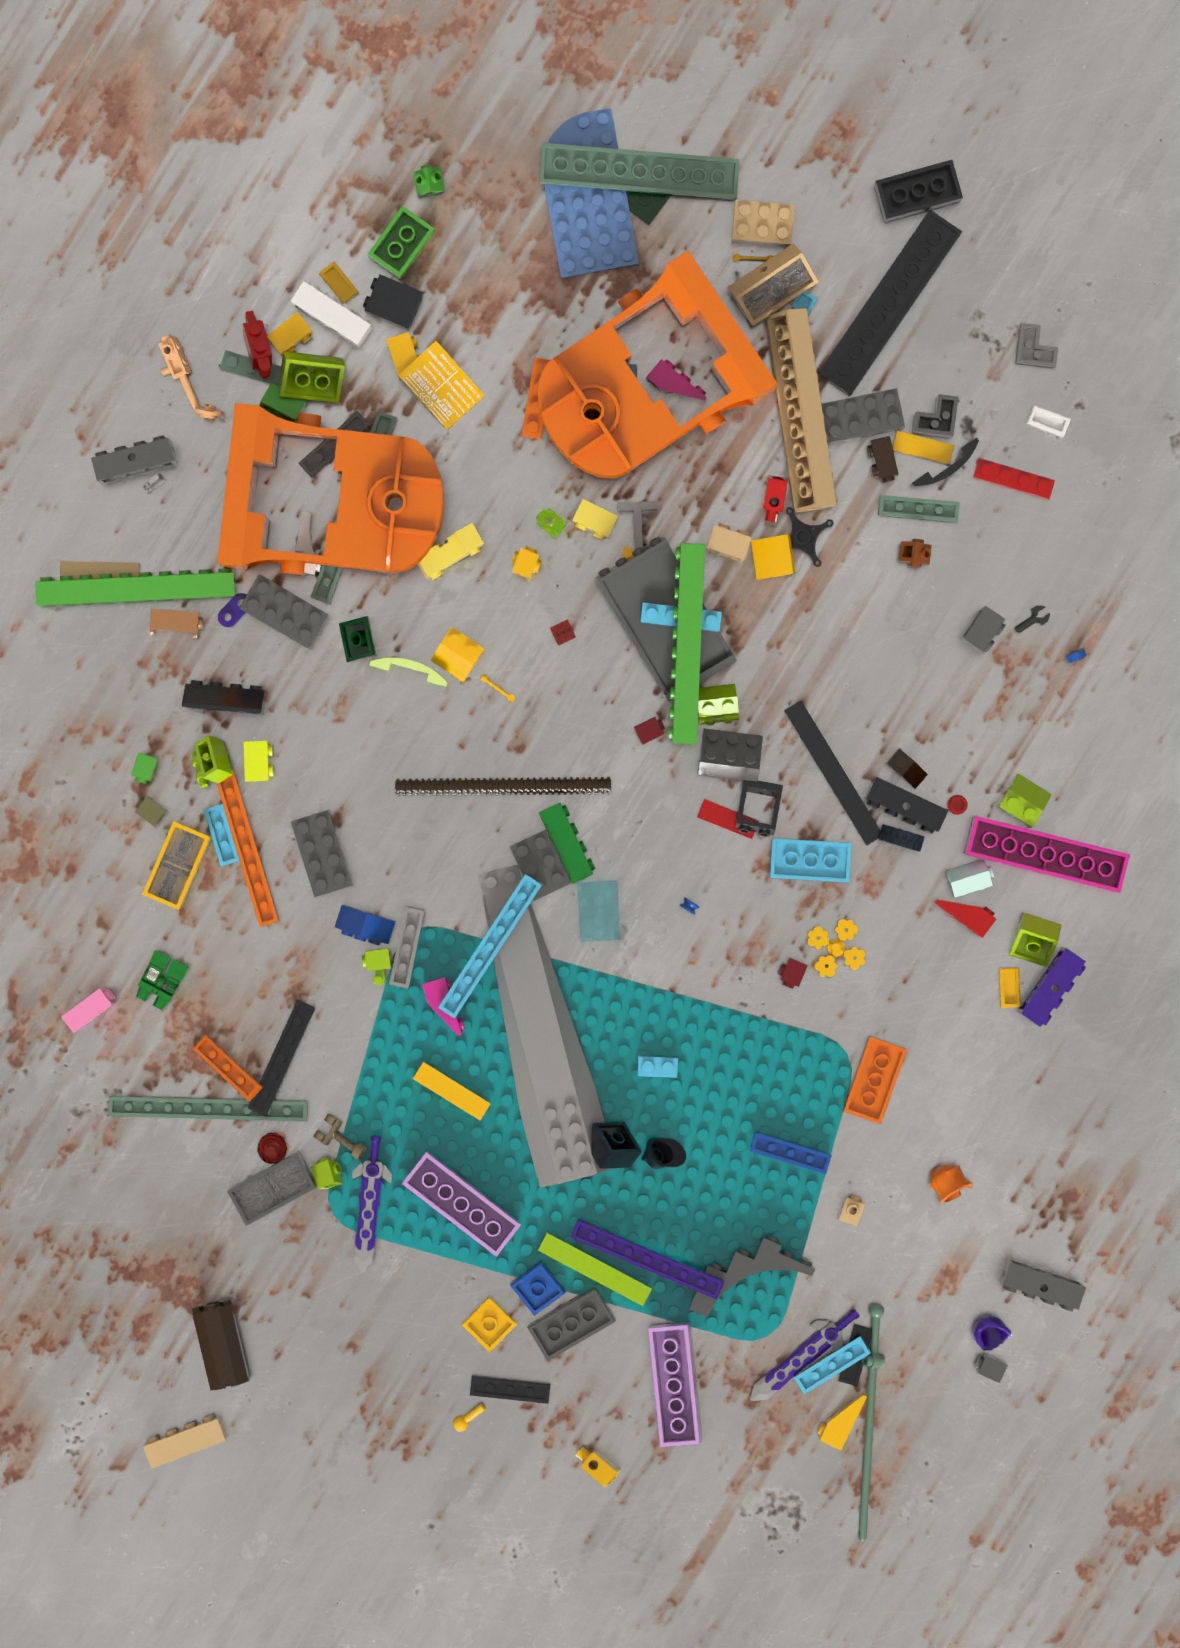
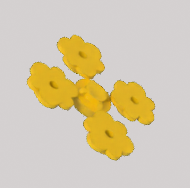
M840 919L838 927L835 928L839 939H834L830 942L827 938L828 932L823 931L820 926H816L813 931L808 932L810 938H808L807 943L809 946L821 949L822 946L828 945L827 949L830 955L826 956V958L821 956L819 962L815 963V969L819 971L820 976H834L835 969L838 967L834 957H839L843 953L846 958L844 963L848 966L850 965L851 969L856 970L860 965L865 964L863 958L866 954L864 950L852 947L851 950L845 951V944L842 942L846 939L852 940L854 934L858 932V927L853 925V920L849 919L846 921L845 919Z

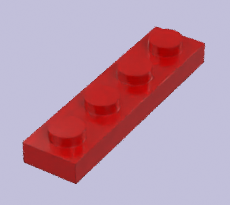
M978 458L973 478L1048 500L1050 499L1055 482L1053 479Z

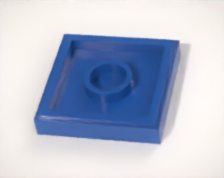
M542 1261L510 1283L511 1288L534 1316L566 1293L565 1289Z

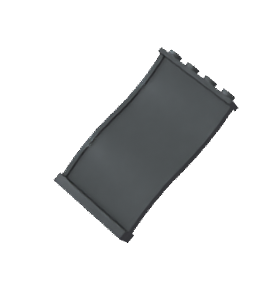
M658 536L649 542L650 545L644 549L639 547L632 552L633 555L629 558L623 557L615 562L616 565L612 568L606 567L602 569L595 578L666 699L671 701L673 699H670V687H674V679H671V667H675V659H672V647H676V639L672 638L673 627L676 626L640 622L642 602L677 606L678 599H674V588L678 587V579H675V567H679V561L676 559L666 538ZM701 630L699 683L737 661L722 634L718 631Z

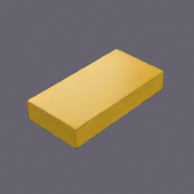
M335 261L319 272V275L342 304H346L359 293Z
M1019 967L999 968L1000 1008L1021 1007Z

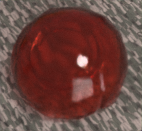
M275 1132L267 1133L261 1137L257 1144V1153L262 1161L268 1164H275L284 1159L287 1146L283 1136Z

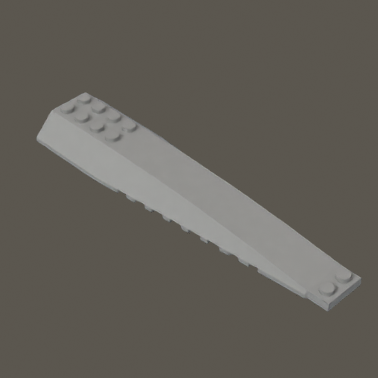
M517 865L479 875L484 893L483 902L488 930L521 881ZM530 903L493 960L519 1110L539 1187H545L599 1174L613 1168L600 1169L591 1154L592 1124L605 1121L591 1073Z

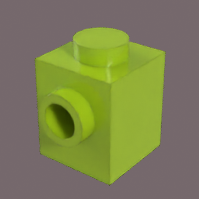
M322 1158L317 1161L318 1164L311 1166L317 1189H329L343 1183L342 1169L337 1160Z

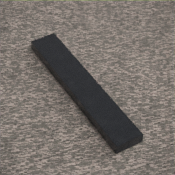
M299 1000L296 1001L259 1082L263 1088L251 1100L248 1109L267 1116L316 1009L315 1007Z

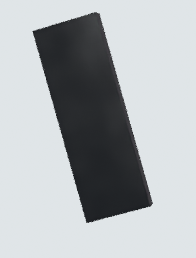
M854 1323L848 1343L862 1336L867 1346H869L872 1328ZM862 1359L840 1372L838 1381L858 1386L863 1368Z

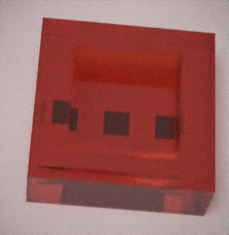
M568 619L550 627L558 646L576 638Z

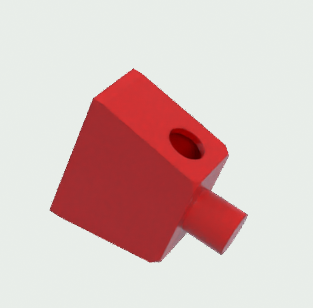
M768 475L763 509L767 510L765 521L777 522L778 512H783L788 484L787 478ZM773 497L778 498L777 503H776V504L770 503V502H771V498H773Z

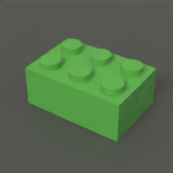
M402 206L369 251L368 256L402 280L434 235L435 228Z

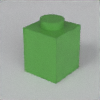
M138 753L131 776L136 777L135 781L144 784L147 783V780L152 781L159 759Z

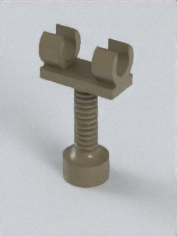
M327 1114L324 1120L332 1125V1128L327 1136L320 1131H316L313 1137L327 1146L334 1138L352 1151L351 1155L354 1158L360 1160L364 1156L367 1147L362 1143L357 1145L337 1132L342 1122L334 1116Z

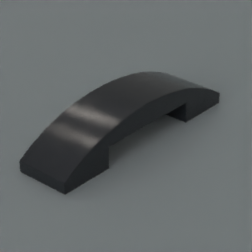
M975 438L959 450L963 456L933 478L929 472L925 473L910 484L912 488L933 485L955 473L973 454L979 442L978 438Z

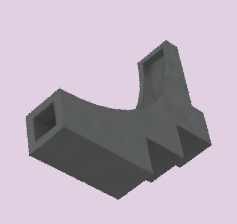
M768 1235L767 1238L762 1237L754 1257H750L752 1253L744 1249H740V1251L735 1250L726 1271H723V1266L713 1262L712 1265H706L704 1272L725 1281L718 1296L719 1299L732 1285L759 1272L789 1270L812 1276L815 1268L811 1266L812 1262L803 1258H801V1261L793 1258L794 1254L785 1250L782 1253L779 1252L782 1247L778 1243L779 1239ZM695 1291L688 1309L707 1317L717 1300Z

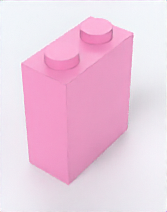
M99 988L64 1014L62 1019L74 1033L115 1004L114 998L116 997L109 988Z

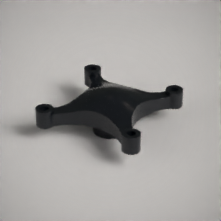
M788 507L786 513L790 516L792 522L790 535L792 549H800L806 552L812 558L814 566L820 567L822 562L816 555V541L824 529L834 525V521L828 519L820 525H808L796 517L792 507Z

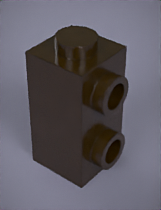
M890 436L870 440L867 451L869 457H873L874 465H871L873 476H877L878 480L883 479V483L894 481V477L899 474Z

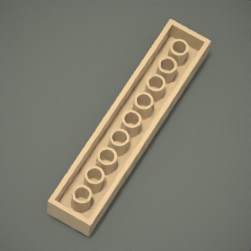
M807 308L788 309L769 315L765 320L774 379L778 383L776 392L795 513L835 506L837 503Z

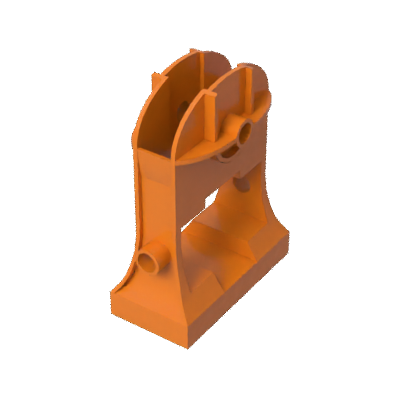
M687 250L667 264L659 280L645 295L642 296L638 289H634L618 301L623 312L547 363L539 378L538 403L542 421L549 437L571 464L596 477L618 478L629 473L699 425L706 435L726 422L721 414L722 412L740 406L757 404L772 394L778 383ZM663 298L682 326L695 318L698 320L721 355L719 359L713 362L711 370L728 393L682 426H679L662 399L655 403L652 402L627 365V362L632 359V354L615 331V329ZM589 410H595L600 416L595 420H589L584 414Z
M235 403L217 563L223 568L248 571L260 565L281 562V573L304 575L305 563L389 573L407 571L420 563L428 554L438 537L444 510L443 484L433 457L421 443L408 437L320 427L322 416L307 413H298L297 423L277 417L259 405ZM279 434L337 440L333 471L336 474H342L337 522H327L324 556L266 549L269 518L265 514L254 513L259 467H275ZM393 500H403V505L399 510L392 511L389 509V505Z

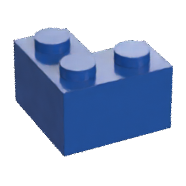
M341 905L335 928L342 930L341 934L353 937L354 934V939L365 942L367 938L369 943L379 945L380 942L388 944L395 921Z

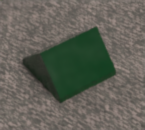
M368 616L339 623L347 662L377 656Z

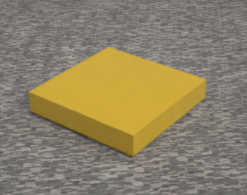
M790 534L751 540L757 580L796 574Z
M488 1296L461 1325L484 1348L491 1352L517 1325V1322Z

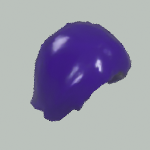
M992 1315L978 1320L973 1332L977 1344L983 1351H991L999 1347L1000 1344H1003L1012 1336L1011 1330L1000 1318Z

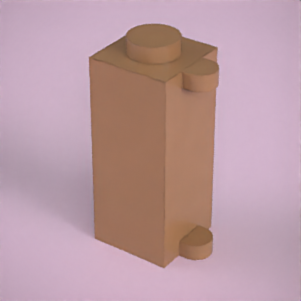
M151 609L150 635H154L155 630L193 633V638L197 639L199 629L203 628V617H200L198 612Z

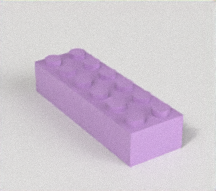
M428 1151L425 1152L402 1182L410 1191L496 1257L521 1226V1222Z
M690 1322L651 1325L648 1328L660 1447L700 1444L702 1433Z

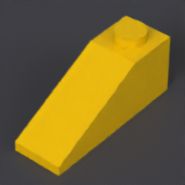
M861 1393L827 1419L825 1424L822 1423L817 1432L820 1435L819 1440L842 1450L867 1398L866 1394Z

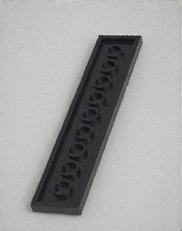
M929 210L818 374L851 396L963 231L932 210Z

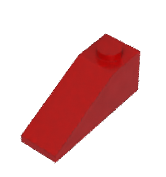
M937 899L933 902L981 938L985 936L997 920L993 917L995 913L986 906L983 909L977 906Z

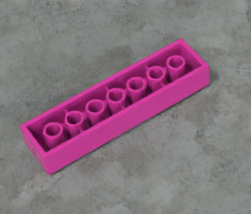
M973 816L964 852L965 855L1121 893L1130 854L979 816Z

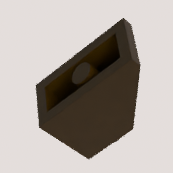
M900 748L885 763L914 789L928 775Z

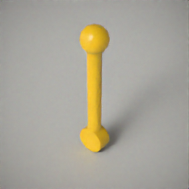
M734 254L733 261H767L773 256L768 255L767 257L740 256L739 254Z
M481 675L480 680L482 682H487L507 697L509 702L515 701L513 694H508L489 680L487 675Z

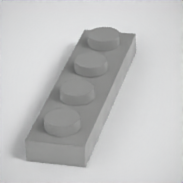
M405 907L389 985L409 988L425 910Z

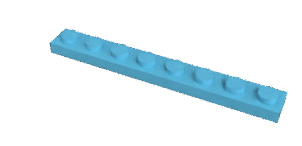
M524 875L439 1005V1009L455 1019L542 884L528 875Z

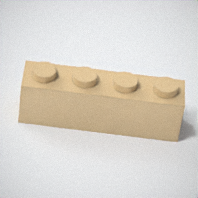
M210 1415L203 1418L201 1423L195 1424V1422L184 1425L183 1430L177 1431L172 1429L165 1432L166 1436L158 1439V1436L147 1439V1443L144 1444L143 1448L151 1469L226 1441L227 1436L220 1417Z

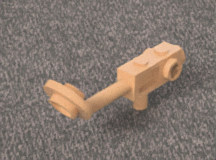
M171 334L162 337L159 347L168 366L160 370L161 374L166 376L171 373L173 379L180 378L191 406L201 417L215 419L216 416H222L223 411L215 408L214 405H199L187 377V374L192 372L177 337H172Z

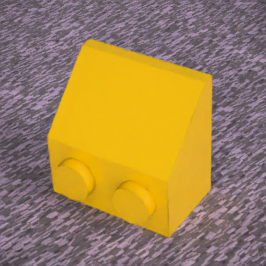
M451 626L430 661L464 682L485 648Z

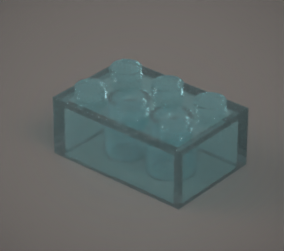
M617 880L578 882L580 942L620 940Z

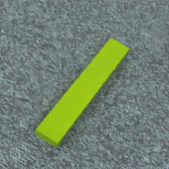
M548 1232L538 1248V1251L641 1306L644 1305L652 1290L646 1284Z

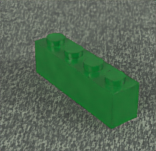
M558 803L538 812L571 883L574 884L593 875L594 864L591 858L587 860L584 855L587 849L583 841L578 842L576 834L579 832L574 822L569 823L567 816H570L566 805L562 806L561 803Z

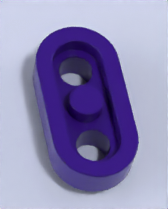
M236 594L219 611L218 621L222 626L232 627L245 615L246 612L239 609L238 600H244L246 594ZM227 613L231 615L229 621L224 620V615Z

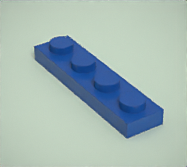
M755 1132L750 1148L751 1152L823 1174L827 1173L832 1156L759 1132Z

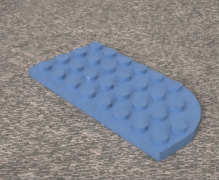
M611 108L573 116L553 133L548 143L618 149ZM544 184L561 279L639 265L626 191Z

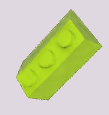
M283 351L280 371V397L339 403L345 369L343 359Z

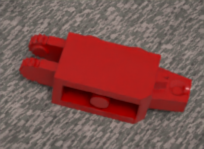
M253 310L245 312L246 323H243V337L252 370L257 369L260 377L266 379L271 375V348L263 320L256 321Z

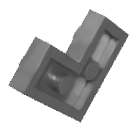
M1021 323L1016 363L1055 368L1058 347L1039 345L1041 325Z

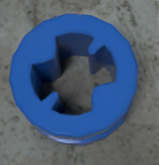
M684 898V903L680 904L682 908L694 915L695 909L700 907L687 898Z

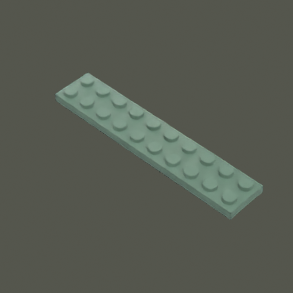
M542 143L539 184L736 200L739 159Z

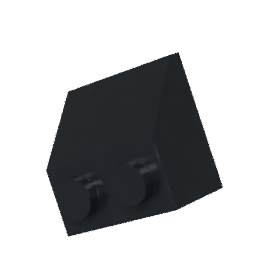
M625 1122L593 1123L591 1154L599 1168L631 1167L642 1151Z

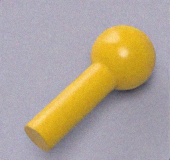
M481 1403L465 1416H457L453 1420L454 1429L459 1432L465 1431L468 1423L486 1410L485 1406Z

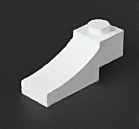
M303 511L295 551L316 555L311 542L312 514ZM305 563L304 573L316 575V571L320 572L321 565Z

